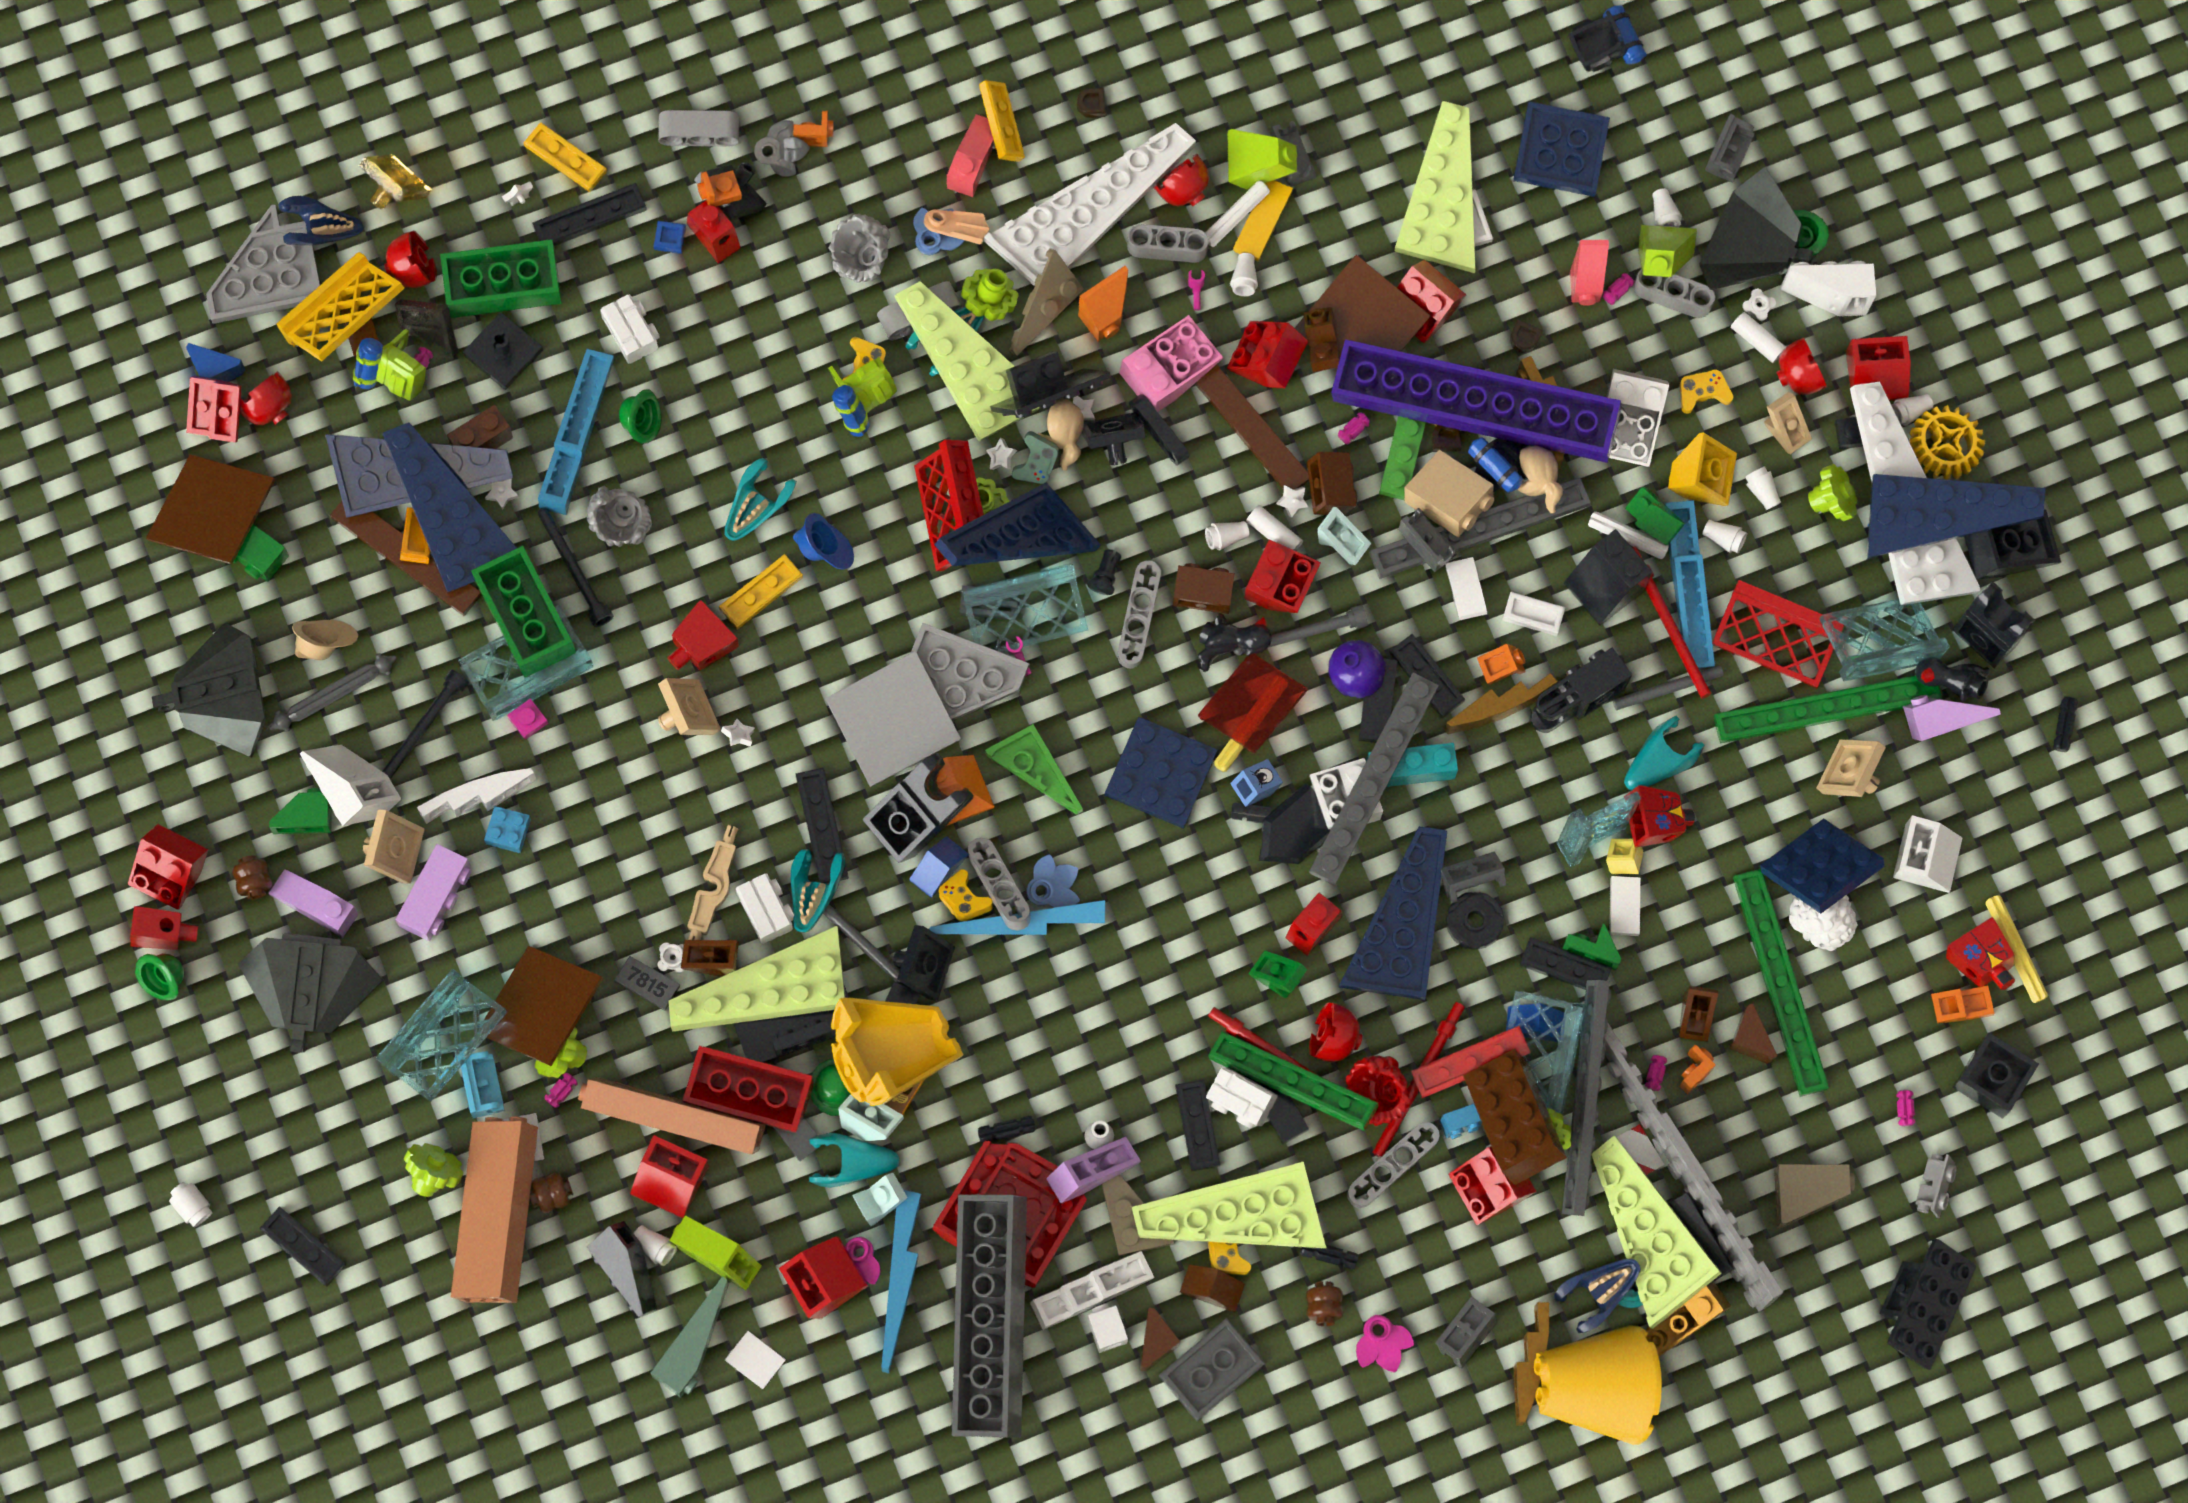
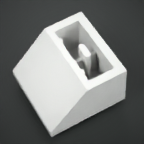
M1365 758L1310 774V779L1328 829L1332 828L1366 763ZM1380 800L1368 823L1381 819L1383 809Z
M1912 815L1905 824L1893 878L1949 893L1962 837L1939 822Z

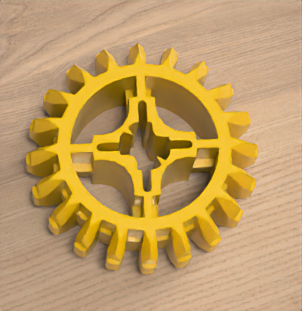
M1948 405L1944 406L1942 412L1937 406L1932 409L1931 413L1925 411L1921 416L1922 419L1917 418L1914 422L1915 427L1911 428L1909 432L1912 437L1909 439V443L1913 447L1920 465L1923 464L1925 466L1923 469L1924 473H1928L1929 470L1933 471L1934 479H1937L1939 474H1943L1944 480H1949L1951 474L1956 480L1961 477L1962 473L1968 475L1972 470L1971 467L1976 468L1979 464L1978 459L1982 458L1984 454L1981 448L1984 447L1985 440L1980 439L1983 435V430L1975 429L1978 425V420L1970 422L1968 420L1970 413H1965L1964 416L1960 415L1959 407L1955 408L1954 412H1950ZM1927 430L1932 434L1931 439L1934 442L1930 449L1926 444L1925 438ZM1963 437L1967 443L1966 456L1961 452L1962 448L1959 444ZM1938 457H1944V458H1946L1948 461L1942 460V459H1940V458H1938Z

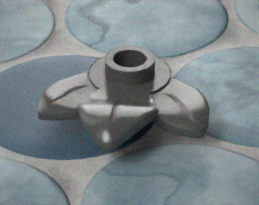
M790 120L780 121L772 125L767 137L760 139L754 148L757 160L762 164L770 165L773 171L781 176L796 175L794 162L803 158L810 150V146L797 137H792L794 122ZM765 146L773 148L771 156L764 155L763 148Z

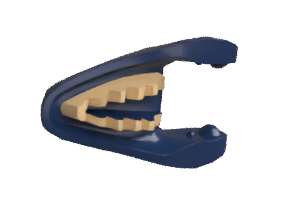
M301 195L291 196L282 200L278 205L280 211L299 214L306 223L307 234L289 232L283 236L284 243L288 245L312 246L330 243L356 236L363 231V223L356 217L332 209L313 198Z
M1624 1259L1582 1273L1565 1281L1556 1291L1554 1299L1556 1302H1564L1567 1299V1295L1572 1294L1578 1287L1586 1288L1597 1302L1599 1312L1595 1316L1589 1317L1587 1321H1580L1576 1330L1578 1333L1591 1331L1597 1328L1609 1316L1629 1291L1640 1273V1265L1634 1259Z

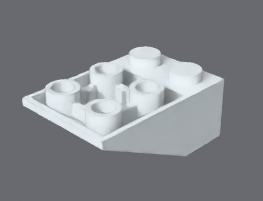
M1830 261L1824 262L1821 265H1810L1807 262L1795 263L1789 267L1781 284V290L1837 316H1866L1876 297L1874 264H1865L1863 261H1853L1849 264H1837Z
M1613 369L1606 397L1621 400V413L1609 458L1650 466L1669 388L1668 381Z
M343 745L306 750L300 753L308 770L312 773L321 792L325 795L342 826L374 820L378 810L389 811L401 800L388 775Z

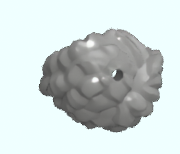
M854 214L853 217H848L846 221H840L837 226L838 229L832 232L833 237L829 250L832 253L833 268L839 273V276L848 277L856 283L861 281L868 282L877 278L888 256L887 245L890 239V231L873 217Z
M606 486L600 487L590 499L587 509V521L589 529L596 532L598 539L605 541L608 546L616 545L618 547H621L623 544L637 545L644 542L645 534L652 526L650 510L645 505L644 499L637 498L632 491H626L625 489L609 490Z

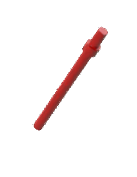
M1633 547L1634 551H1635V552L1640 556V558L1643 560V558H1642V556H1641V554H1640L1638 548H1637V547ZM1652 572L1645 589L1701 699L1710 696L1711 692L1653 580L1654 574Z
M1458 1002L1454 1003L1445 1021L1442 1020L1436 1030L1438 1034L1419 1067L1437 1060L1447 1040L1452 1039L1457 1028L1455 1026L1465 1006ZM1414 1078L1408 1086L1409 1109L1419 1093ZM1407 1112L1404 1113L1403 1117L1398 1118L1396 1122H1389L1372 1151L1375 1156L1381 1158L1385 1154Z
M1213 1007L1208 1017L1225 1027L1228 1034L1234 1037L1238 1036L1253 1046L1312 1072L1244 1027L1245 1023L1236 1017L1232 1019L1216 1007Z

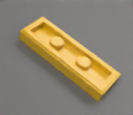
M984 80L979 84L998 158L1019 162L1025 158L1006 84Z
M541 122L523 142L524 147L589 192L593 190L607 173L606 167Z
M1276 180L1265 183L1270 192L1251 210L1233 248V251L1239 254L1250 253L1254 255V260L1259 262L1293 191L1292 187Z
M784 554L723 602L719 609L738 630L803 578V574Z

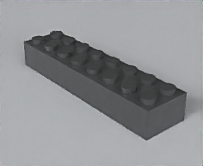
M958 1195L952 1436L1021 1438L1027 1197Z

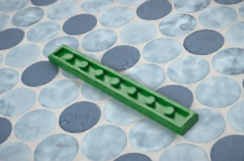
M1916 676L1717 713L1714 714L1713 718L1719 742L1725 743L1903 709V706L1912 704V698L1927 695L1928 698L1942 699L1939 686L1928 687L1920 683Z
M1761 869L1734 875V884L1799 1096L1802 1097L1828 1090L1829 1085L1764 874L1761 873Z

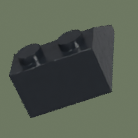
M2044 509V516L2040 519L1964 536L1976 580L1998 578L2061 563L2046 509Z

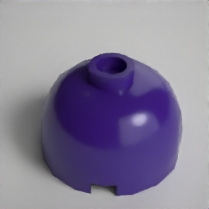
M1349 640L1340 644L1333 651L1328 662V673L1332 684L1342 695L1364 698L1374 694L1384 682L1383 677L1386 671V663L1382 654L1372 644L1363 640Z

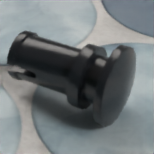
M1110 549L1104 551L1099 569L1094 571L1093 578L1087 582V586L1092 591L1101 595L1114 594L1115 588L1113 584L1116 579L1114 574L1122 557L1118 552L1112 557L1114 550Z

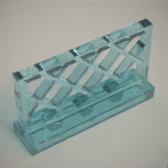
M1069 563L960 591L973 642L980 644L981 636L985 630H988L999 637L995 646L991 649L998 652L1007 651L1006 645L999 646L1002 640L1010 643L1009 647L1012 650L1017 649L1020 646L1018 642H1012L1005 638L1013 622L1027 630L1022 638L1023 647L1088 631L1076 582L1074 565ZM1070 582L1073 594L1066 604L1053 596L1059 585ZM1053 587L1050 593L1043 590L1045 588ZM1039 590L1047 595L1040 610L1026 603V600L1033 591ZM1025 594L1022 600L1017 598L1016 596ZM1011 597L1020 602L1012 617L998 610L1005 598ZM1051 598L1065 606L1057 620L1043 613ZM998 600L995 607L988 604L989 602ZM1073 600L1075 601L1076 609L1070 606ZM984 604L992 609L984 624L974 619L972 607ZM1023 605L1037 613L1029 628L1015 620ZM1068 608L1078 614L1081 626L1069 629L1060 623ZM996 612L1010 620L1001 635L987 627ZM1040 616L1054 623L1049 634L1041 636L1032 630ZM976 624L982 627L979 633L977 632ZM1057 626L1064 629L1062 631L1054 632ZM1030 633L1037 636L1034 638L1027 639Z
M1899 599L1822 614L1819 618L1843 666L1839 671L1843 682L1915 667L1924 658L1936 657L1940 659L1950 647L1945 637L1938 638L1921 602L1900 605ZM1911 605L1916 617L1913 618L1901 612L1902 608ZM1885 611L1894 616L1892 623L1878 617L1879 612ZM1861 616L1871 621L1868 628L1855 622V617ZM1898 619L1912 626L1909 633L1895 626ZM1832 621H1838L1847 626L1845 632L1842 633L1835 629ZM1874 624L1888 630L1886 638L1872 631ZM1850 629L1864 635L1862 643L1848 636ZM1915 629L1924 632L1928 640L1923 641L1914 636ZM1892 633L1906 640L1905 644L1900 646L1890 641ZM1870 638L1881 644V650L1876 651L1867 646L1868 639ZM1846 643L1858 649L1857 655L1848 656L1844 644Z
M560 605L556 606L555 609L572 642H574L578 649L575 654L536 672L531 677L524 678L518 684L508 681L511 668L519 669L517 663H514L512 653L509 661L494 657L499 646L507 645L503 636L459 659V663L493 722L511 713L530 698L533 701L594 667L589 654L580 642ZM477 658L488 661L483 675L471 672L468 663ZM492 662L507 666L503 680L488 676ZM475 678L482 680L480 686ZM486 681L500 684L499 694L487 700L483 693Z
M1637 791L1588 816L1584 815L1581 808L1570 813L1557 841V845L1570 868L1581 862L1588 847L1626 829L1641 800Z
M452 969L376 1059L388 1072L397 1076L431 1102L500 1022L507 1011ZM467 990L473 993V1004L459 1006V1000ZM492 1007L496 1010L488 1020L480 1021L479 1009ZM473 1011L474 1022L460 1025V1013ZM454 1014V1026L440 1029L442 1019L447 1015ZM474 1029V1037L471 1041L460 1044V1032ZM454 1033L455 1045L441 1047V1035ZM435 1037V1049L421 1051V1044L424 1040ZM455 1052L454 1061L450 1065L441 1066V1054ZM435 1056V1067L422 1070L421 1058ZM415 1059L416 1071L408 1073L400 1071L401 1067L408 1060ZM435 1074L436 1082L428 1091L422 1087V1077Z
M1516 990L1507 1030L1516 1026L1521 1027L1522 1025L1526 1028L1533 1039L1527 1045L1530 1046L1535 1042L1544 1056L1534 1064H1529L1538 1088L1541 1089L1546 1097L1545 1106L1563 1115L1586 1004L1571 1003ZM1521 998L1533 1001L1538 1012L1525 1019L1519 1011ZM1539 1002H1540V1003H1544V1004H1548V1006H1546V1007H1544V1008L1542 1009V1007H1541V1005L1539 1004ZM1552 1006L1566 1008L1563 1021L1553 1026L1544 1012ZM1541 1014L1550 1029L1536 1037L1527 1022ZM1517 1016H1518V1018L1520 1019L1521 1023H1519L1518 1025L1515 1026L1516 1019H1517ZM1562 1025L1561 1033L1559 1035L1556 1029ZM1553 1032L1559 1042L1558 1047L1550 1054H1547L1539 1039ZM1556 1054L1555 1062L1553 1063L1550 1057ZM1546 1060L1553 1071L1551 1078L1542 1083L1532 1068ZM1550 1082L1549 1090L1547 1092L1544 1085Z

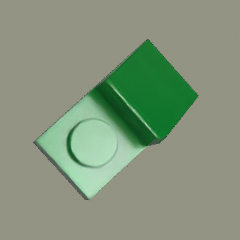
M1641 487L1625 508L1637 519L1635 525L1665 545H1669L1685 525L1647 487Z
M1604 923L1599 930L1595 943L1590 942V938L1583 934L1574 933V935H1567L1562 949L1610 966L1615 971L1621 962V957Z
M1264 950L1248 974L1281 997L1287 998L1299 984L1307 969L1297 961Z

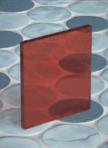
M1252 654L1243 660L1200 711L1198 717L1246 748L1249 752L1255 754L1308 689L1256 654Z

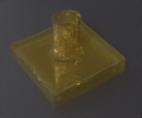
M393 154L364 157L359 164V167L380 185L370 199L372 204L380 209H385L392 197L398 202L426 199L431 192V189Z

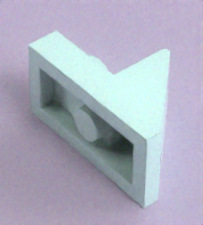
M1337 507L1332 508L1318 527L1319 543L1332 546L1351 565H1356L1371 545V542Z
M890 1173L882 1177L869 1189L854 1194L853 1198L866 1221L872 1226L906 1200L907 1196L894 1173Z

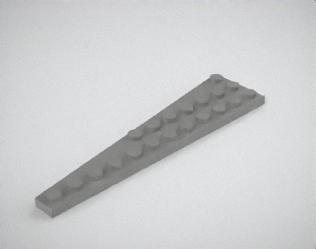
M1583 1001L1578 1008L1579 1013L1577 1015L1581 1024L1583 1021L1585 1001ZM1608 1023V1028L1603 1038V1047L1609 1061L1607 1063L1609 1071L1615 1079L1619 1078L1624 1086L1622 1091L1625 1098L1630 1104L1634 1103L1640 1112L1637 1114L1640 1123L1645 1129H1650L1654 1136L1652 1141L1656 1150L1660 1154H1665L1669 1161L1667 1166L1675 1180L1680 1179L1685 1188L1683 1189V1194L1689 1192L1734 1267V1270L1730 1272L1736 1282L1740 1281L1745 1288L1744 1296L1748 1304L1752 1308L1756 1307L1758 1312L1766 1309L1784 1292L1763 1261L1760 1263L1753 1257V1245L1749 1238L1738 1234L1737 1230L1739 1228L1736 1218L1732 1212L1727 1209L1723 1211L1720 1205L1723 1204L1721 1195L1710 1181L1668 1114L1658 1111L1657 1097L1652 1089L1643 1088L1641 1085L1643 1080L1639 1069L1632 1062H1626L1627 1052Z

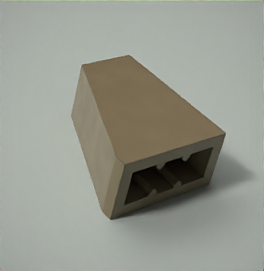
M1779 1164L1774 1169L1777 1228L1786 1227L1846 1199L1855 1188L1854 1173H1850L1849 1165Z

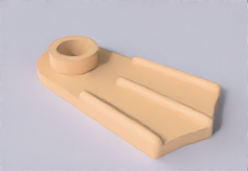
M930 210L924 217V224L930 231L977 244H982L984 237L990 230L983 213Z

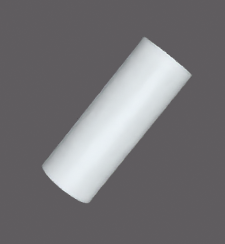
M1743 312L1731 325V328L1772 363H1775L1780 358V354L1786 348L1746 312Z
M1260 505L1251 512L1246 520L1268 540L1270 539L1294 551H1297L1303 543L1300 537Z

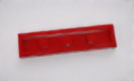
M1516 1026L1411 1070V1073L1422 1098L1465 1081L1463 1077L1465 1074L1513 1049L1521 1056L1531 1052L1520 1026Z

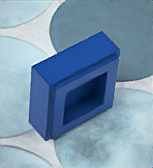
M658 221L654 250L682 254L686 224Z

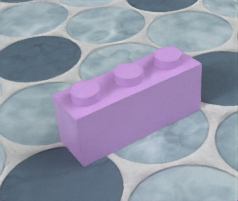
M436 844L395 919L398 926L429 942L433 935L437 936L443 927L444 920L442 918L446 910H452L457 901L458 895L456 892L461 884L465 885L471 875L472 870L469 869L471 865L468 859Z

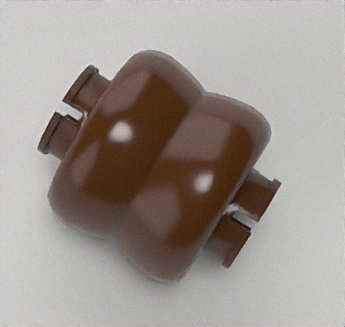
M256 855L239 859V864L235 865L232 869L233 877L236 880L237 893L240 896H248V900H255L266 896L265 891L272 887V880L268 875V864L263 859H256Z
M552 1172L546 1177L532 1180L533 1190L530 1191V1200L533 1208L539 1206L541 1212L547 1214L555 1208H564L569 1205L568 1196L573 1195L568 1177L562 1179L559 1172Z
M1323 1281L1316 1282L1315 1287L1310 1288L1306 1293L1308 1302L1307 1316L1310 1320L1316 1321L1317 1326L1324 1327L1325 1322L1326 1327L1335 1325L1334 1321L1343 1317L1344 1311L1341 1304L1343 1292L1340 1288L1333 1286V1282L1325 1281V1286H1323Z

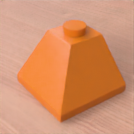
M1123 266L1079 297L1078 316L1098 342L1104 337L1106 339L1113 337L1120 330L1119 327H1121L1127 292L1128 268L1126 266Z
M974 755L943 758L945 765L937 776V785L940 791L950 796L955 791L968 788L974 797L946 826L993 809L994 804Z

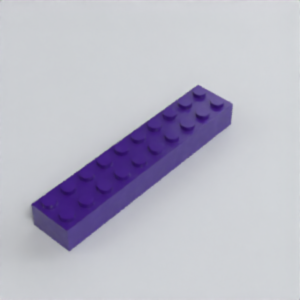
M1346 339L1331 391L1334 402L1525 445H1537L1547 450L1606 463L1609 461L1621 413V400Z

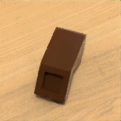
M1319 308L1304 312L1305 332L1310 346V361L1313 372L1338 368L1340 351L1332 308Z

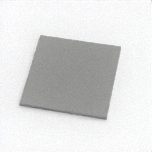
M916 651L825 698L870 787L961 740Z

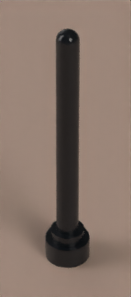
M539 509L538 516L589 606L588 617L592 625L600 627L607 624L614 617L609 606L599 602L548 509Z
M450 669L444 677L443 690L382 770L383 773L388 775L389 779L392 778L453 694L457 695L459 691L463 692L469 684V681L458 672Z

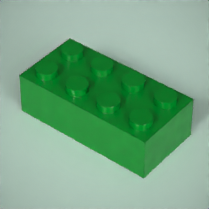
M552 239L440 254L446 306L450 318L562 304L556 254Z
M523 546L471 570L474 580L524 678L576 653L573 642Z

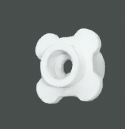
M1754 289L1751 292L1750 299L1743 303L1744 311L1759 321L1765 320L1769 310L1776 306L1775 299L1764 295L1761 289ZM1757 303H1761L1762 306L1758 307Z
M663 943L660 946L661 960L658 961L657 965L661 971L668 969L676 970L678 973L684 971L681 969L684 944ZM674 955L676 958L671 960L670 957Z

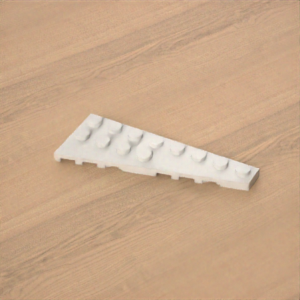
M1175 123L1149 138V141L1143 145L1125 152L1124 156L1110 164L1108 162L1088 177L1086 175L1054 194L1046 202L1037 207L1033 206L1028 209L1027 213L1015 220L1011 219L1005 223V226L993 233H988L984 237V242L1035 286L1037 275H1042L1048 257L1045 255L1049 249L1056 250L1070 269L1196 145V140Z
M1873 382L1852 386L1850 392L1871 481L1874 474L1927 478L1881 383ZM1956 538L1922 547H1913L1896 553H1888L1900 605L1976 594L1980 591L1979 584Z

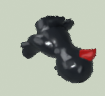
M1219 613L1215 618V624L1207 622L1199 638L1200 643L1205 644V649L1198 654L1201 669L1203 672L1209 671L1210 665L1216 657L1233 652L1239 647L1242 648L1240 655L1246 653L1247 656L1267 650L1272 642V635L1266 626L1265 618L1262 617L1255 624L1243 628L1228 624L1227 619L1222 613Z
M1929 657L1924 658L1917 664L1915 675L1920 683L1928 687L1942 685L1949 688L1955 695L1960 696L1962 702H1965L1968 697L1980 699L1984 695L1988 686L1987 676L1990 669L1969 663L1948 667L1941 659Z

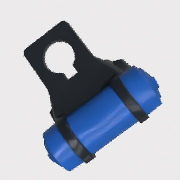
M1622 5L1607 9L1601 19L1596 21L1590 19L1577 25L1568 34L1574 51L1587 72L1601 70L1611 65L1613 60L1623 57L1626 64H1636L1646 56L1643 48L1644 44L1639 40L1630 22V16Z
M1481 437L1471 443L1472 445L1469 447L1468 453L1477 463L1474 472L1493 484V494L1499 489H1504L1507 493L1519 489L1522 483L1528 479L1523 473L1519 459L1520 451L1523 448L1516 442L1497 438L1488 443Z

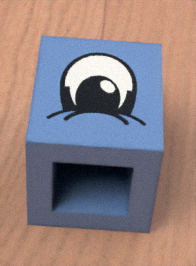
M1266 759L1242 770L1230 784L1244 806L1247 807L1271 796L1283 781L1270 761Z

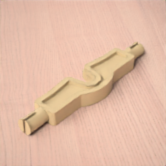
M727 825L723 840L716 842L712 856L703 872V878L716 884L717 889L713 892L697 891L688 922V929L691 931L688 940H700L702 934H708L716 909L724 903L730 889L728 873L736 853V846L733 843L739 830L734 826L732 829L731 825Z

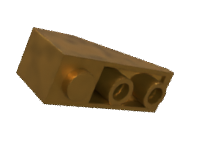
M1715 1282L1705 1286L1653 1329L1648 1327L1646 1329L1648 1332L1646 1339L1648 1342H1654L1658 1357H1660L1732 1306Z

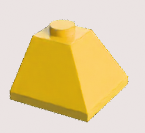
M1699 433L1672 462L1668 489L1684 499L1728 506L1737 453L1709 435Z

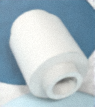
M183 1182L170 1192L173 1197L169 1202L186 1223H190L193 1227L200 1225L212 1215L213 1212L209 1208V1202L194 1183L187 1185Z

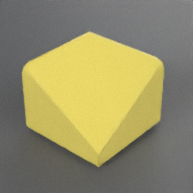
M1633 838L1611 839L1606 858L1610 873L1639 874L1643 849L1642 847H1634Z

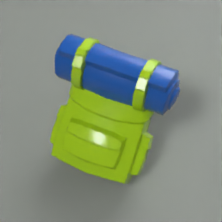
M404 329L397 337L384 346L374 338H365L360 342L356 352V366L353 370V380L356 387L371 389L379 382L387 386L393 394L409 401L422 391L426 367L403 351L407 346L409 330Z
M879 357L858 368L844 381H842L832 366L828 367L834 381L838 385V388L832 395L835 409L842 416L845 428L851 435L861 437L868 431L870 423L867 413L879 404L885 403L897 392L892 376Z

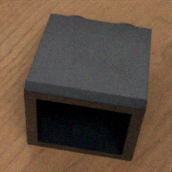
M1615 529L1591 548L1564 581V584L1601 626L1644 592L1652 570Z

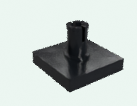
M743 162L737 170L732 165L707 170L708 177L734 171L742 199L718 206L730 219L761 212L767 205L763 198L748 183L756 173L755 168L751 164ZM699 172L694 179L696 183H701L702 172Z
M500 312L463 351V355L506 390L543 351V347Z
M1135 412L1085 422L1082 430V435L1090 449L1107 446L1109 464L1113 466L1118 465L1116 452L1120 464L1127 462L1123 442L1146 438L1144 426Z
M914 925L907 950H897L893 957V964L897 968H901L897 980L925 998L938 1001L955 946L925 926Z

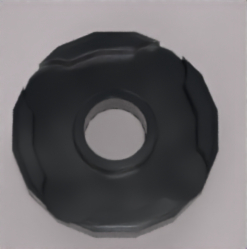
M1464 893L1457 897V902L1452 903L1448 909L1446 917L1447 930L1452 939L1464 948L1473 950L1486 948L1495 943L1502 933L1504 925L1503 910L1497 900L1486 893ZM1473 913L1479 914L1483 919V924L1480 927H1472L1469 925L1467 917Z

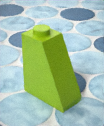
M1234 129L1228 130L1229 183L1248 190L1257 181L1267 183L1297 172L1296 145L1277 137Z
M1641 225L1638 254L1643 275L1672 277L1694 257L1697 229Z
M686 1215L681 1223L675 1227L673 1235L669 1240L680 1251L745 1291L762 1267L738 1243Z

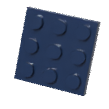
M1528 102L1513 181L1595 197L1610 117Z
M1138 717L1104 796L1184 829L1218 750Z
M1824 818L1760 865L1762 874L1820 914L1885 867L1884 858Z

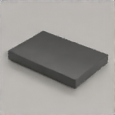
M1226 1318L1159 1374V1378L1198 1422L1262 1368L1265 1362Z

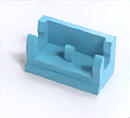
M484 1051L458 1056L468 1105L473 1119L504 1112L505 1109L493 1054Z

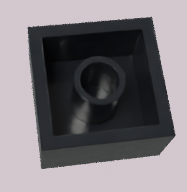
M1988 1033L1980 1041L1953 1088L2003 1119L2012 1110L2039 1063L1993 1034Z

